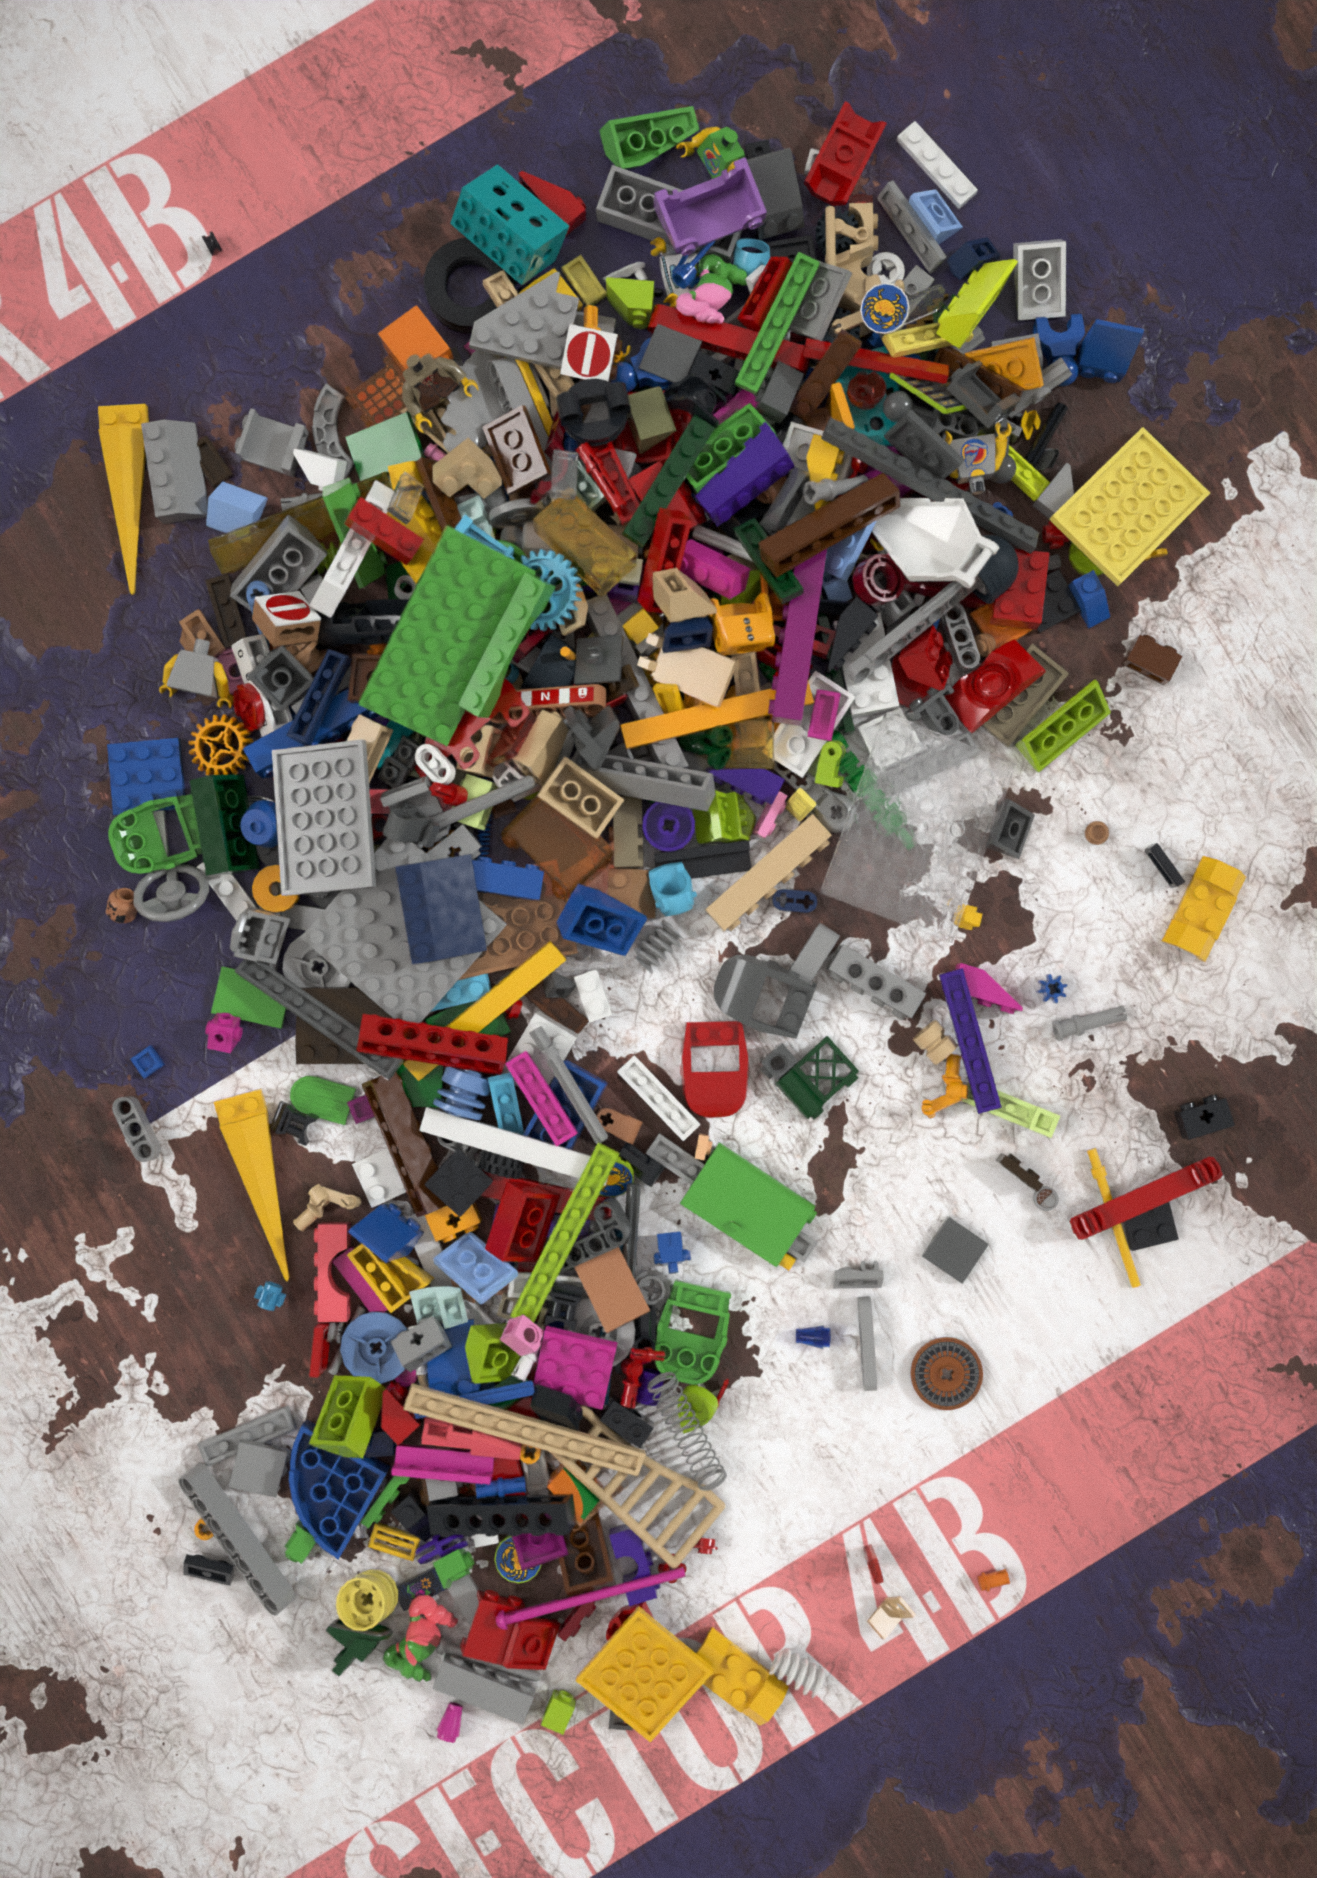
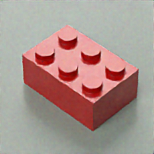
M1014 549L1019 563L1018 574L1011 587L991 604L989 625L1037 630L1042 623L1050 553L1033 551L1030 554L1022 549Z

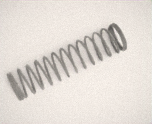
M662 1373L649 1382L647 1390L650 1393H655L653 1400H660L657 1408L663 1409L661 1416L667 1417L665 1424L671 1425L669 1432L675 1433L673 1440H680L677 1446L680 1449L684 1448L682 1456H688L686 1464H692L690 1471L696 1472L694 1479L699 1480V1489L702 1491L712 1490L725 1481L727 1473L724 1467L719 1465L720 1460L715 1457L716 1452L711 1449L712 1445L707 1441L708 1437L703 1433V1427L699 1425L700 1422L695 1417V1411L691 1410V1403L686 1401L687 1396L682 1393V1387L678 1386L679 1381L676 1379L675 1373ZM671 1379L667 1384L656 1389H651L654 1385L658 1384L659 1382ZM674 1387L665 1396L655 1399V1396L660 1392ZM677 1387L680 1388V1393L672 1394ZM679 1395L671 1403L659 1407V1404L664 1400ZM681 1395L684 1396L685 1401L676 1402ZM683 1403L677 1410L663 1415L664 1411L671 1406ZM685 1403L689 1405V1409L680 1410ZM687 1411L678 1420L670 1423L667 1422L675 1414ZM690 1411L693 1413V1417L684 1418ZM691 1419L682 1428L674 1431L671 1430L679 1422ZM694 1419L697 1421V1425H690ZM695 1427L688 1435L676 1439V1436L683 1430ZM698 1427L701 1428V1433H694ZM694 1435H699V1437L692 1443L680 1447V1444L685 1439ZM702 1435L705 1436V1441H698ZM704 1442L696 1451L684 1454L685 1450L689 1447ZM706 1443L709 1444L710 1448L702 1449ZM708 1450L700 1459L688 1462L689 1458L693 1455ZM710 1451L713 1452L714 1456L706 1457ZM712 1458L706 1466L698 1470H692L693 1466L700 1461ZM714 1459H716V1460L718 1461V1464H711V1463L713 1462ZM716 1466L714 1470L706 1473L701 1478H696L697 1474L702 1470ZM717 1473H721L720 1476L712 1483L706 1486H701L703 1481L708 1477Z

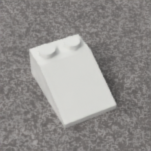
M1057 239L1013 243V259L1018 261L1014 268L1017 320L1066 316V241Z

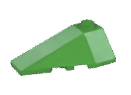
M690 106L609 120L599 132L605 155L615 166L626 170L645 165L698 132L699 126L694 107Z

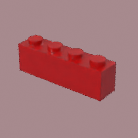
M659 508L637 599L647 612L663 613L653 599V572L674 568L680 571L692 522L680 510Z

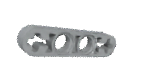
M870 1296L857 1297L864 1391H877Z

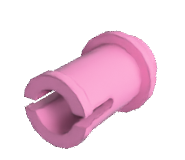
M430 443L424 451V456L427 459L436 461L447 455L438 448V444Z

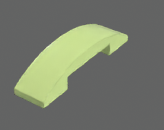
M968 1082V1097L967 1099H962V1102H965L975 1107L970 1085ZM997 1090L1002 1108L988 1111L989 1113L1052 1138L1060 1115Z

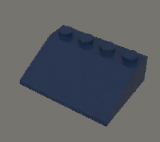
M471 854L395 867L412 965L487 951Z

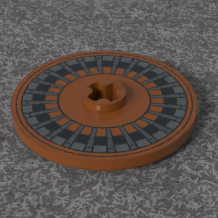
M939 1337L928 1341L917 1351L911 1364L910 1377L915 1392L926 1404L940 1410H955L967 1405L975 1398L982 1385L983 1368L977 1353L967 1343L953 1337ZM944 1368L947 1370L952 1369L950 1372L951 1378H941Z

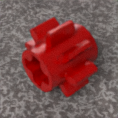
M1048 521V525L1043 526V543H1050V549L1061 548V546H1064V542H1069V538L1051 521Z

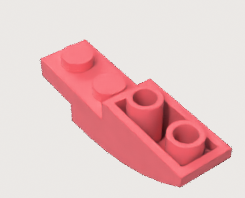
M425 1418L422 1434V1444L471 1449L470 1455L520 1460L522 1443L438 1419Z

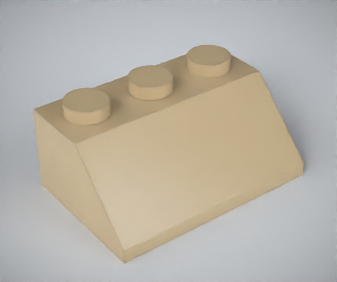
M566 756L555 767L537 797L595 839L600 836L624 801L623 798Z

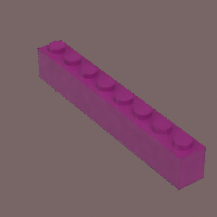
M827 549L791 569L802 585L804 594L790 600L789 605H784L782 620L787 621L786 628H781L778 643H782L783 648L782 653L777 652L775 667L780 668L778 676H773L771 690L776 691L775 700L770 699L768 714H773L771 722L800 726L802 722Z

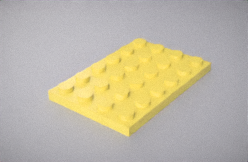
M1142 427L1049 520L1118 587L1210 492Z

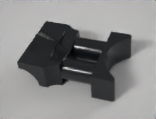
M280 1101L270 1129L274 1130L275 1134L278 1135L287 1133L299 1138L297 1143L306 1146L309 1143L307 1127L310 1123L317 1121L319 1116L312 1113L305 1116L296 1112L291 1104ZM291 1121L304 1125L303 1129L291 1125Z
M555 1281L551 1291L553 1302L551 1314L548 1313L546 1315L545 1325L553 1321H562L572 1331H575L578 1322L577 1319H574L576 1308L582 1300L584 1288ZM562 1304L567 1305L565 1317L560 1316Z

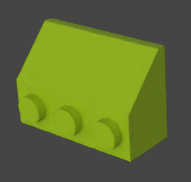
M334 1375L309 1444L343 1457L363 1458L382 1407L385 1387L372 1377Z

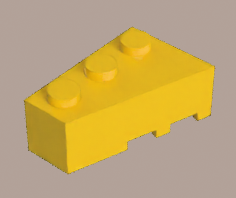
M360 1244L347 1254L348 1258L390 1313L411 1298L409 1292L425 1288L434 1279L432 1275L406 1257L386 1263L363 1244Z

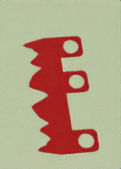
M504 678L500 697L489 718L477 717L465 710L461 722L458 724L447 746L428 737L425 739V744L437 747L446 758L452 754L461 769L465 770L480 757L478 749L470 739L473 734L499 712L502 713L511 727H516L529 715V709L513 685ZM515 704L520 705L523 710L522 716L517 720L509 717V709ZM470 747L474 755L471 761L465 763L460 759V752L463 748ZM418 765L415 766V770L420 778L427 776Z

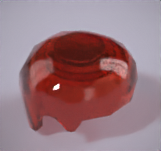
M871 372L868 375L859 373L848 383L846 393L853 406L862 410H870L882 401L887 386L884 378L876 372Z

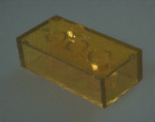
M569 488L533 519L534 532L557 554L564 555V561L570 560L572 562L570 567L576 568L578 570L576 573L600 597L605 595L636 567L637 554Z

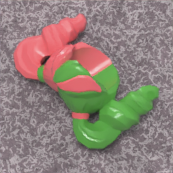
M418 1595L412 1599L408 1609L410 1623L406 1636L400 1642L391 1644L384 1651L383 1661L386 1666L400 1671L401 1676L407 1679L413 1677L415 1681L420 1682L424 1679L427 1682L431 1681V1672L423 1668V1665L417 1663L428 1658L440 1643L441 1634L436 1624L452 1628L458 1623V1619L454 1617L452 1612L447 1611L442 1604L438 1605L433 1597ZM424 1614L426 1619L420 1617L419 1615Z

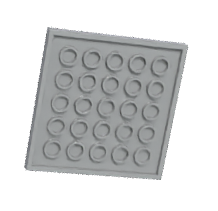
M387 838L374 853L376 887L342 890L300 938L392 1018L421 1023L482 952L412 965L395 867L433 859L414 842H397ZM479 900L486 945L488 947L505 928L507 923Z

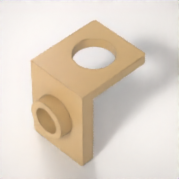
M901 1596L886 1597L867 1622L881 1639H886L902 1618H914L916 1614ZM897 1603H898L899 1605H901V1606L905 1609V1611L902 1610V1609L897 1605Z

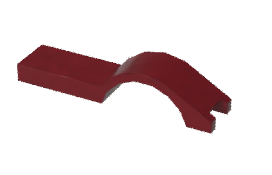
M558 409L555 412L544 453L554 465L555 478L551 481H540L537 490L534 489L531 494L529 503L533 505L551 493L563 480L568 470V458L564 448L561 446L565 428L561 426Z

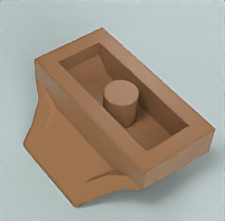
M197 609L179 621L182 627L179 641L186 651L193 652L196 639L210 642L209 656L217 657L227 650L201 610Z

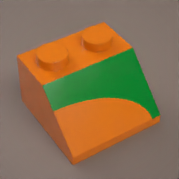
M577 1460L575 1463L586 1473L587 1467L581 1460ZM562 1464L549 1475L547 1487L553 1494H573L576 1520L581 1523L600 1500ZM594 1477L593 1480L601 1488H603V1485L599 1481V1479L597 1477Z

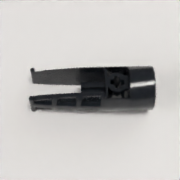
M409 599L366 600V603L355 604L340 602L331 618L316 611L321 618L318 634L319 644L325 648L345 647L361 643L364 645L386 644Z

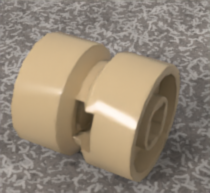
M937 1020L932 1021L913 1038V1041L921 1050H927L926 1056L934 1065L939 1064L958 1047V1044L950 1035H944L945 1029Z

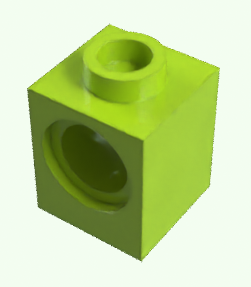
M553 1690L542 1715L541 1726L559 1734H564L576 1704V1699L573 1698L571 1693L565 1690Z

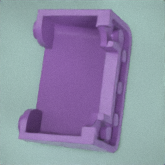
M745 157L734 161V169L729 172L725 169L722 171L721 176L681 192L674 189L672 190V195L668 194L666 188L654 193V209L677 254L687 256L696 250L695 248L746 228L756 229L763 224L767 211Z

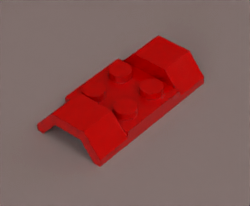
M845 101L804 181L811 195L831 206L846 205L887 123L884 121L870 122L855 114L851 105Z

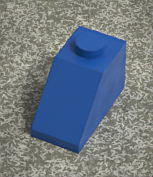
M1094 570L1077 578L1068 585L1081 609L1080 614L1088 629L1110 618L1105 590Z

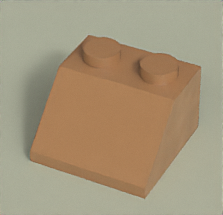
M608 868V895L646 915L647 919H655L656 902L650 887L648 874L650 870Z

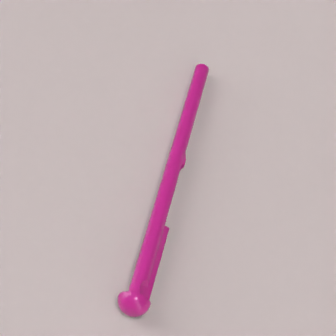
M684 1568L669 1570L613 1586H605L595 1591L561 1600L549 1601L508 1613L502 1610L496 1616V1624L500 1629L508 1630L507 1625L683 1578L686 1577Z

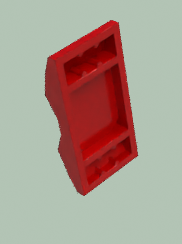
M1013 639L992 651L973 672L961 677L952 686L954 692L944 697L956 713L959 721L972 734L1046 671Z

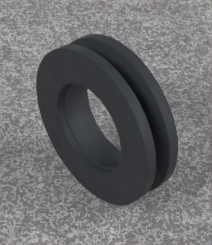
M459 238L443 245L431 257L425 270L424 289L433 314L443 325L456 332L472 334L474 322L497 307L491 297L483 304L475 307H462L455 304L446 292L449 276L456 269L465 265L482 267L491 276L503 269L470 240ZM504 271L515 288L514 278Z

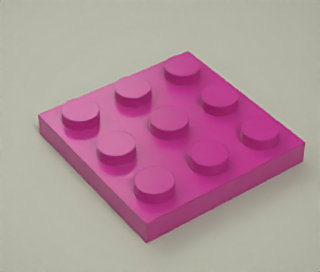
M546 1326L534 1379V1388L535 1385H542L571 1395L580 1405L603 1410L618 1342Z

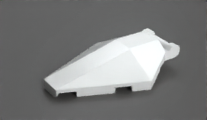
M900 498L901 507L877 520L872 530L873 535L909 581H957L970 589L975 583V577L991 555H995L999 550L996 543L980 535L963 498H945L944 502H931L929 498Z

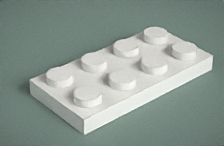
M814 671L809 679L813 700H815L817 689L841 693L835 730L856 696L817 671ZM813 705L804 707L800 726L781 723L763 750V753L804 778L821 752L822 746L827 742L826 740L807 737Z

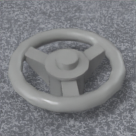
M179 864L168 870L162 869L149 872L139 881L134 891V907L140 915L151 921L170 922L183 919L194 913L205 902L209 893V881L202 870L190 864ZM178 873L190 874L198 880L200 888L198 894L185 893V886L179 881ZM167 875V882L161 884L156 891L157 897L143 902V894L146 888L154 880Z

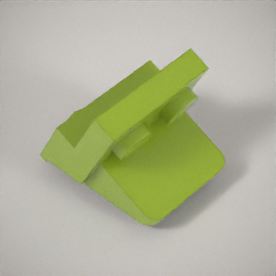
M715 790V796L708 811L693 809L698 843L751 841L750 836L752 835L757 818L749 804L745 801L744 795L737 792L723 793Z

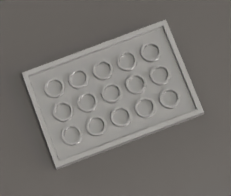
M361 739L272 750L281 896L376 887L366 741Z

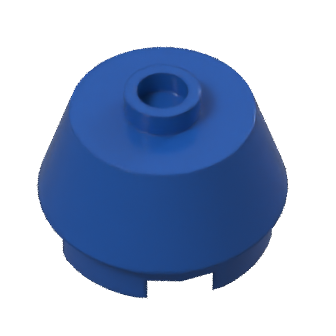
M267 800L254 802L243 815L241 831L249 842L264 848H272L278 845L275 802Z

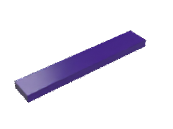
M960 968L939 974L976 1111L978 1114L1002 1108L964 970Z

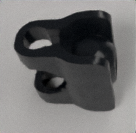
M692 373L681 381L670 384L663 393L669 409L684 410L692 417L696 414L714 428L718 427L719 421L712 413L727 403V398L700 373Z

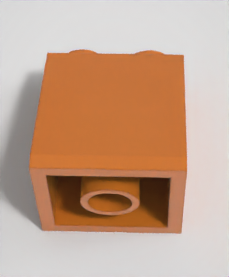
M417 305L378 333L387 354L402 372L409 368L406 362L412 355H418L422 358L425 354L430 353L435 358L440 356L454 359L450 347Z

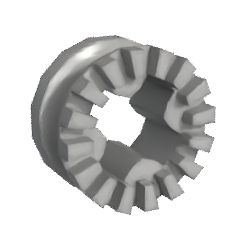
M330 1322L328 1342L335 1340L338 1344L341 1343V1336H343L341 1332L343 1333L344 1322L339 1324Z

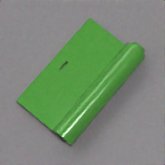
M720 1142L715 1146L706 1164L680 1202L682 1206L776 1268L806 1223L810 1224L817 1214L814 1211L816 1205Z

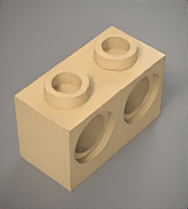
M489 725L481 727L470 737L480 753L479 759L474 765L472 764L465 770L461 769L457 763L456 769L468 774L492 778L503 731ZM470 747L463 748L460 752V759L465 763L471 761L474 755L473 750Z

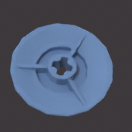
M372 1311L359 1315L347 1326L341 1339L340 1352L344 1365L353 1376L372 1377L380 1384L394 1380L405 1368L401 1365L391 1341L396 1339L399 1333L408 1329L400 1319L386 1312ZM379 1341L382 1344L380 1348L383 1351L377 1350L375 1352L373 1350V1343L376 1344Z

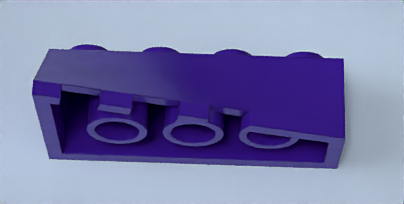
M766 421L759 427L761 432L754 439L750 437L744 443L746 448L736 458L732 456L726 462V469L722 473H716L695 495L703 510L717 527L730 519L732 515L748 505L750 501L763 491H766L772 484L787 475L795 467L788 452Z

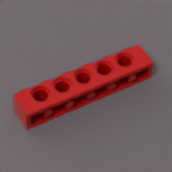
M363 1014L356 1051L501 1075L506 1062L508 1038L476 1033L474 1031L457 1030L450 1027L433 1026L426 1023L409 1022L398 1018H385L375 1014Z

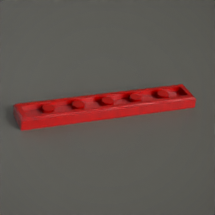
M806 338L803 356L820 360L831 343ZM859 348L848 364L849 366L894 373L943 384L947 383L949 375V365L903 356L892 358L888 353Z

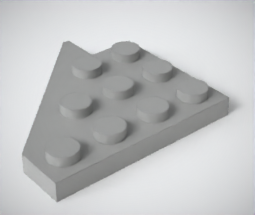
M555 272L476 320L473 325L469 349L561 370L569 324L574 325L579 298L557 293L560 272Z

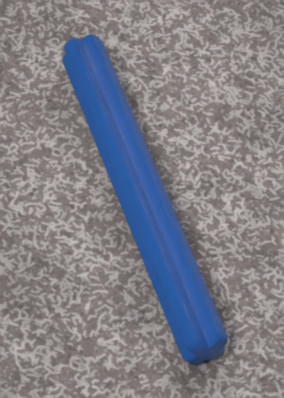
M526 1381L457 1396L489 1405L532 1396L535 1390L533 1382ZM414 1413L416 1419L427 1417Z

